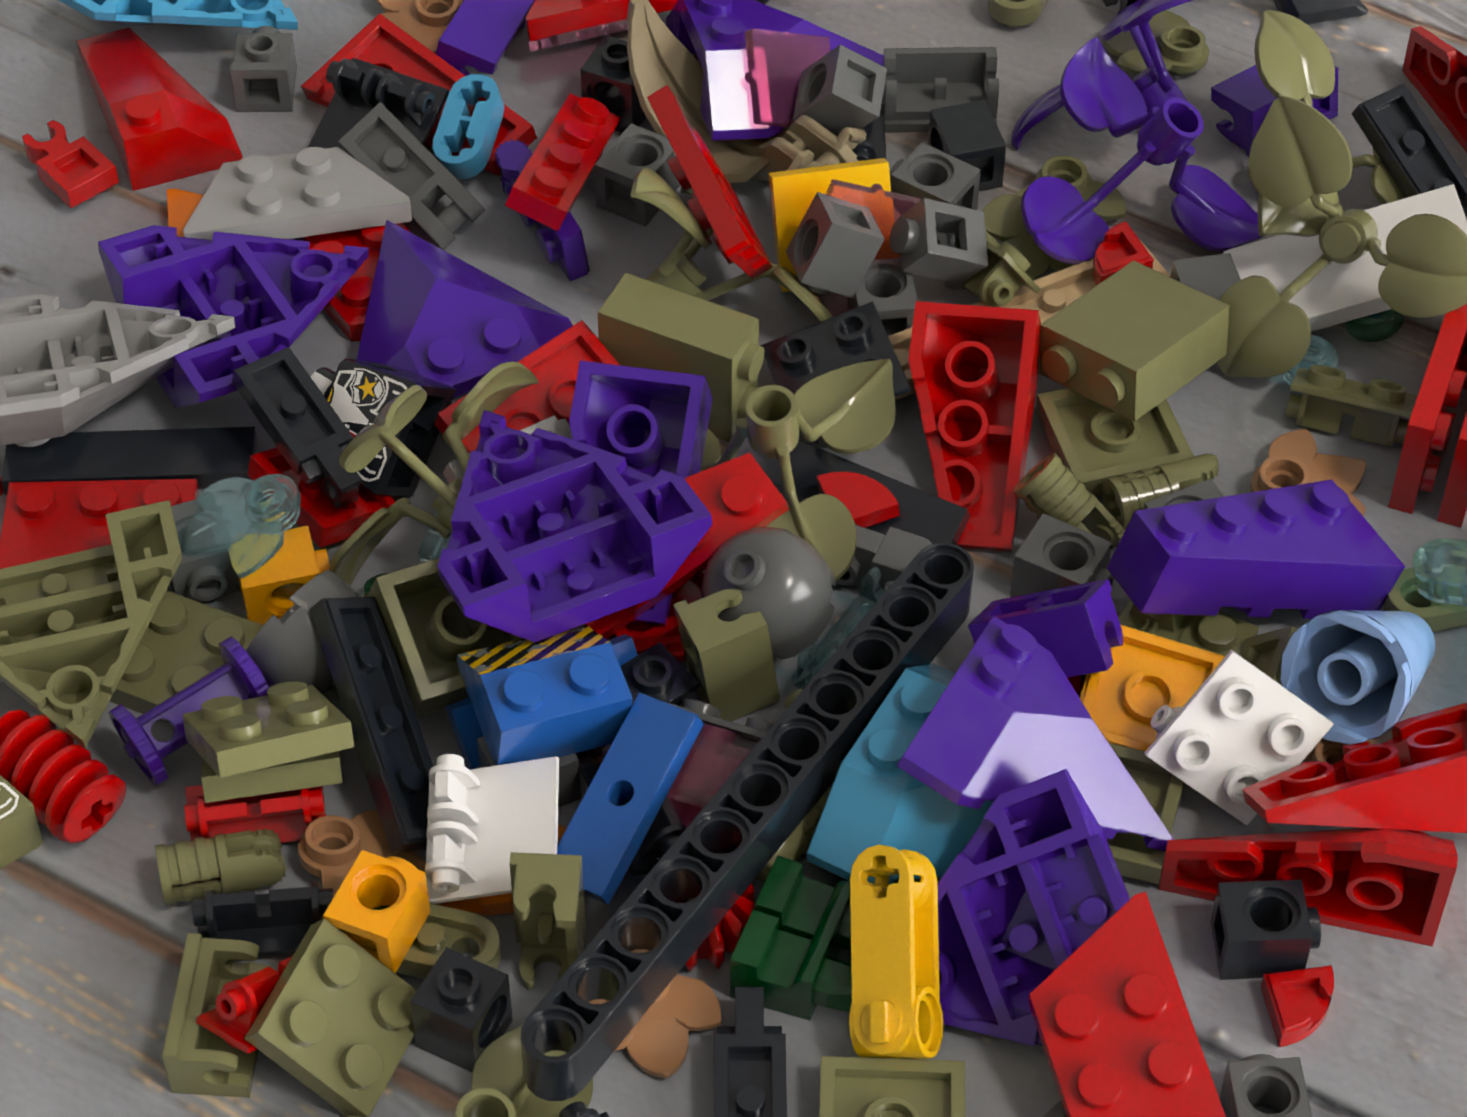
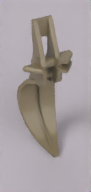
M629 0L627 11V52L630 74L641 108L657 134L666 137L647 97L668 85L676 97L690 128L697 130L729 183L747 182L749 180L769 182V173L858 161L856 159L857 155L852 150L859 143L866 140L867 134L864 129L845 127L836 136L806 115H801L791 124L789 129L783 127L782 132L769 138L712 140L700 112L704 73L701 63L674 36L648 0ZM892 204L894 224L901 213Z

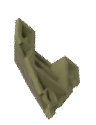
M170 500L105 514L111 545L0 569V680L38 711L45 714L49 720L84 748H86L183 559Z

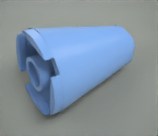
M1337 610L1326 612L1312 618L1292 634L1282 654L1281 684L1333 722L1334 725L1323 737L1325 740L1349 745L1361 743L1381 736L1393 728L1401 719L1434 657L1436 647L1434 634L1425 620L1407 611Z

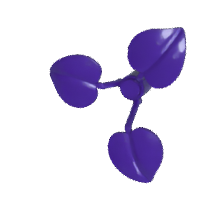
M1138 0L1117 14L1100 33L1102 40L1107 41L1122 31L1124 33L1130 32L1147 67L1131 79L1145 100L1147 113L1153 107L1160 108L1171 98H1180L1188 101L1167 71L1149 21L1154 15L1194 0ZM1060 84L1033 101L1017 120L1011 136V143L1016 151L1024 135L1033 126L1064 106L1060 95Z
M1095 37L1083 45L1069 60L1061 77L1060 95L1065 109L1081 127L1091 132H1101L1108 129L1113 137L1119 138L1139 130L1138 152L1085 202L1080 192L1072 184L1061 178L1046 176L1033 181L1022 195L1021 212L1027 232L1033 236L1034 242L1038 247L1052 258L1069 264H1080L1093 259L1096 249L1104 240V234L1109 230V227L1092 210L1144 161L1159 166L1170 164L1176 160L1169 181V187L1178 195L1171 203V212L1184 234L1197 245L1207 250L1226 251L1264 237L1258 234V214L1224 180L1201 166H1186L1189 158L1195 153V148L1190 144L1202 133L1204 127L1203 119L1198 110L1186 100L1171 98L1160 108L1153 107L1147 113V106L1141 92L1130 77L1109 57L1099 37Z

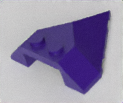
M678 0L666 18V26L691 54H697L703 68L700 112L712 140L769 138L782 132L784 121L794 116L801 72L840 44L883 66L882 54L802 18L754 0Z
M386 220L356 360L384 363L450 385L457 389L453 397L455 398L469 393L488 372L499 364L512 361L518 362L572 327L573 324L568 317Z
M152 225L98 242V251L116 303L180 310V316L195 319V321L208 320L212 314L234 317L235 328L212 343L175 355L173 357L174 367L156 378L175 408L202 403L236 392L237 389L232 384L233 371L282 349L289 348L368 258L369 248L345 245L344 253H329L323 250H310V241L215 231L212 240L177 237L176 227Z
M483 410L479 424L480 439L476 451H471L451 518L452 534L447 549H442L437 567L439 577L465 617L532 642H538L657 597L712 526V515L682 476L661 469L654 477L627 468L626 457L540 428H536L530 435L506 427L504 416Z
M993 616L898 762L897 767L953 803L974 809H980L985 800L995 801L998 795L1067 769L1106 838L1113 839L1117 832L1123 834L1136 833L1144 837L1148 848L1166 851L1168 840H1174L1091 718L1052 652L1039 645L1033 635L1024 628L1013 624H1006Z
M1067 769L998 795L985 814V819L963 851L958 853L938 883L939 986L943 1023L946 1025L1030 1046H1043L1028 1003L1029 994L1130 900L1105 834Z

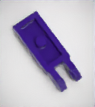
M513 139L499 144L500 147L496 148L497 152L495 153L497 165L502 173V178L500 179L503 192L507 198L514 183L533 154L528 149V145L524 144V141H513ZM571 212L567 215L559 231L519 213L527 227L536 224L539 229L536 232L537 239L549 264L558 261L569 281L588 274L590 269L582 230Z

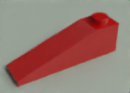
M130 27L76 40L79 54L133 191L220 169L223 163L243 159L227 118Z

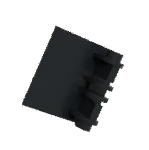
M345 58L340 62L333 61L328 66L326 80L333 85L336 92L308 147H321L324 149L339 147L349 154L339 143V140L380 102L424 146L448 97L449 90L356 58H352V60Z
M873 301L760 345L764 347V357L775 385L789 389L794 395L804 384L820 375L852 364L880 359H890L892 362L894 397L911 391ZM821 437L814 441L815 443H819L821 447L827 448L821 440Z

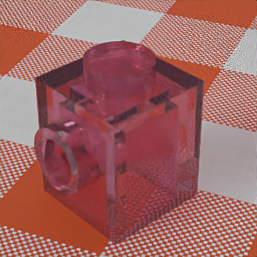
M704 723L667 794L669 800L703 809L752 750L734 745L737 733Z

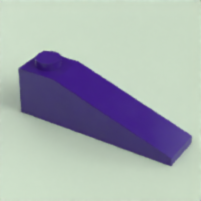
M580 361L569 419L572 439L626 457L627 468L654 477L661 469L683 478L699 473L712 404V396L706 377ZM673 592L631 622L666 626Z

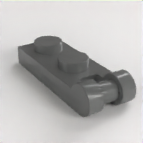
M381 102L339 140V143L353 158L409 196L412 219L442 250L456 239L453 233L465 221L470 219L474 222L486 211L477 199ZM446 194L453 202L436 217L429 209Z

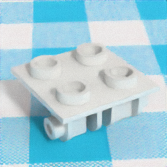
M1230 650L1183 707L1177 706L1172 709L1168 705H1163L1155 712L1151 719V727L1157 731L1156 739L1145 751V755L1247 826L1257 813L1244 802L1242 789L1300 765L1334 724L1236 652Z
M444 754L437 757L436 766L429 770L428 827L426 832L425 873L429 902L431 904L512 893L509 865L511 852L557 854L559 758L557 756L471 770L464 767V759L459 755Z

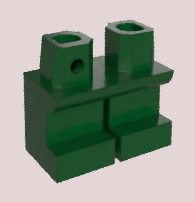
M777 855L755 903V910H752L730 959V998L735 999V987H763L764 1008L809 1021L817 1004L827 1008L850 1012L852 1003L851 963L837 959L841 949L851 951L850 881H840L835 887L804 877L803 864Z

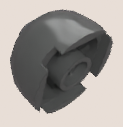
M757 527L735 534L718 547L707 563L701 585L702 598L725 589L740 590L742 593L741 603L734 608L724 609L720 612L718 618L730 622L738 619L741 615L760 611L768 625L772 654L783 660L795 657L815 643L830 623L834 607L830 603L833 593L832 584L835 587L836 584L834 573L813 545L787 529Z
M332 570L322 572L298 589L289 598L295 605L280 619L272 615L249 644L246 652L261 670L269 688L279 683L298 681L304 682L308 686L313 685L322 695L333 687L336 689L310 608L322 598L359 597V595Z

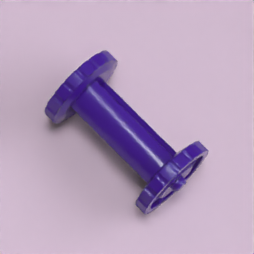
M232 636L218 644L224 662L223 665L136 718L122 704L108 712L118 735L124 743L123 748L129 758L134 759L141 771L154 786H158L168 780L162 759L189 743L185 736L182 714L202 710V703L216 697L237 696L242 700L267 695L269 686L261 670L246 650ZM166 720L172 725L173 735L168 741L160 742L152 736L151 727L155 721Z

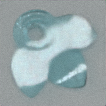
M269 474L254 481L241 477H232L210 485L196 497L203 511L197 513L187 524L183 535L182 549L186 555L228 548L234 571L239 578L246 577L263 566L279 551L284 542V532L290 529L298 520L301 511V494L298 487L291 478L282 474Z

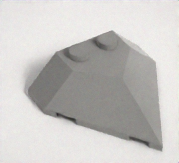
M43 294L0 299L1 446L16 444L22 447H34L46 443L50 438L69 434L173 368V357L175 355L212 343L235 328L234 317L212 314L208 320L195 321V319L180 316V310L92 300L83 308L60 307L59 296Z

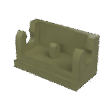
M738 589L721 590L690 604L687 603L686 599L673 604L686 669L700 683V687L694 691L699 701L722 711L720 719L730 722L780 701L768 625L761 612L744 614L730 622L718 618V615L724 609L734 608L741 603L742 593Z
M511 852L509 865L516 942L521 943L520 979L527 990H532L536 982V972L534 970L540 963L549 961L558 964L561 968L558 972L559 980L585 949L586 917L582 855Z
M187 933L162 1054L172 1093L250 1098L259 1050L257 1049L247 1054L240 1049H236L228 1045L221 1037L197 1024L196 1019L197 1016L216 1008V998L221 994V990L227 982L242 979L266 967H271L270 965L255 962L240 963L233 961V959L256 961L259 952L258 945L243 940L202 938V934Z

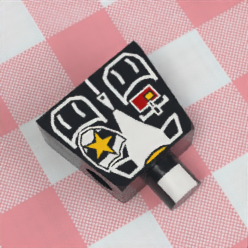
M347 358L339 363L336 372L327 367H322L311 375L314 383L353 437L366 426L372 425L377 414L392 399L413 385L421 386L427 393L426 401L415 417L395 436L425 465L440 432L434 424L437 414L450 406L457 390L450 385L384 363ZM387 445L365 468L357 471L362 478V485L377 495L414 496L421 478Z

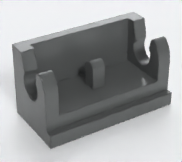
M996 47L884 48L883 67L887 68L882 97L885 133L929 132L931 109L980 100L986 101L997 124L999 78H996Z

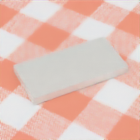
M1454 184L1363 210L1374 219L1377 225V238L1381 241L1380 248L1384 254H1387L1386 239L1390 231L1401 221L1417 214L1427 213L1446 218L1456 224L1467 235V219ZM1277 235L1223 251L1224 254H1231L1240 279L1253 275L1265 277L1275 286L1279 294L1323 254L1319 245V235L1312 237ZM1369 251L1351 263L1340 264L1332 262L1296 293L1289 302L1299 306L1307 314L1311 324V332L1392 309L1382 300L1378 290L1379 279L1386 266L1375 263Z

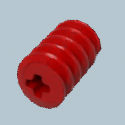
M19 709L8 711L0 718V775L33 803L38 822L47 826L53 836L63 842L80 843L92 837L115 816L125 798L127 791L125 782L115 774L109 775L108 767L97 759L92 760L90 751L80 744L74 745L73 738L62 729L57 730L56 724L49 720L45 714L30 717L28 712Z

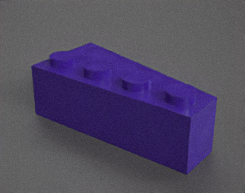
M1332 479L1137 510L1134 512L1107 566L1108 571L1141 613L1216 616L1220 607H1232L1238 611L1245 612L1247 617L1269 618L1275 608L1300 609L1299 611L1303 619H1312L1320 614L1337 610L1380 611L1387 599L1388 593L1391 592L1405 568V565L1351 503L1347 494Z

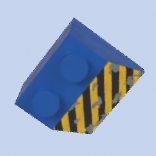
M586 624L538 642H532L523 638L457 655L456 662L494 766L555 756L559 758L612 744L632 706L633 698L611 642Z

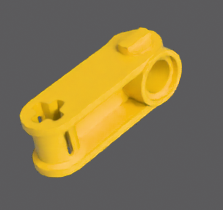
M885 845L868 847L857 856L852 865L850 876L852 1003L849 1014V1029L852 1045L858 1057L931 1059L937 1055L940 1049L944 1024L939 986L938 884L936 871L929 858L920 852L905 849L898 850L895 847ZM899 874L898 883L889 885L890 876ZM913 875L919 876L920 882H914ZM868 876L875 877V884L868 882Z

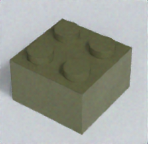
M440 558L376 577L367 597L376 598L416 717L444 709L446 706L469 697L456 662L458 654L523 639L522 637L465 617L439 577L437 565Z

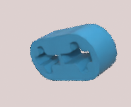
M470 74L462 77L452 86L433 139L432 148L437 160L457 180L469 179L484 170L489 161L504 115L505 106L496 82L483 74ZM485 97L486 101H478V98ZM467 105H475L472 117ZM466 137L471 149H462ZM451 152H460L459 156H452Z

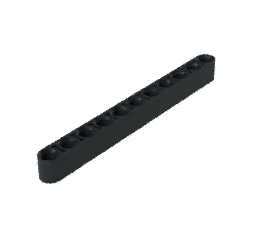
M935 543L926 546L915 556L529 1014L521 1028V1048L524 1080L528 1089L533 1094L547 1101H564L576 1096L585 1088L832 785L841 763L905 668L930 664L964 623L970 612L974 573L973 559L967 551L951 543ZM677 900H686V901H688V902H686V903H676V902H674V901H677ZM636 949L648 950L645 953H634L631 951ZM595 999H604L609 1001L603 1004L589 1003V1001ZM550 1051L566 1052V1054L558 1057L544 1055V1053Z

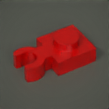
M55 120L47 123L51 139L49 141H36L28 133L22 136L26 156L30 162L36 164L39 179L69 208H73L119 183L116 166L84 136L69 143L65 127Z

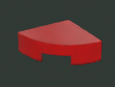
M1126 221L1110 228L1104 234V240L1096 249L1092 268L1093 280L1096 286L1133 260L1151 269L1153 268L1154 259Z
M831 472L817 476L820 493L832 495L841 501L850 511L857 526L866 528L900 516L899 503L894 495L883 484L871 477L853 472Z
M1332 965L1263 975L1261 991L1279 1047L1288 1046L1305 1039L1325 1019L1334 990Z

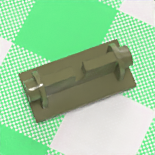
M987 231L988 266L960 285V287L967 289L971 294L991 307H1000L1009 303L1022 285L1035 293L1041 290L1025 273L1031 266L1029 261L1009 243L1004 241L1000 245Z
M1312 365L1309 367V370L1297 369L1290 390L1301 392L1302 395L1290 394L1285 413L1286 417L1296 419V425L1338 434L1344 413L1355 416L1350 438L1390 448L1393 447L1394 442L1404 443L1409 420L1401 419L1400 416L1410 418L1417 399V395L1406 393L1407 388L1405 386L1384 379H1373L1370 381V384L1345 379L1346 374L1343 371L1324 365Z

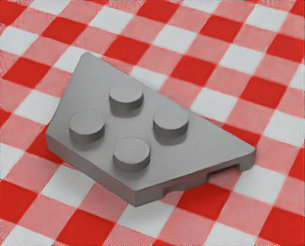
M308 147L297 153L269 157L251 155L240 161L223 163L185 225L183 232L184 237L212 240L214 231L293 239L382 226L386 224V220L394 224L412 221L411 201L409 196L339 147L326 149Z

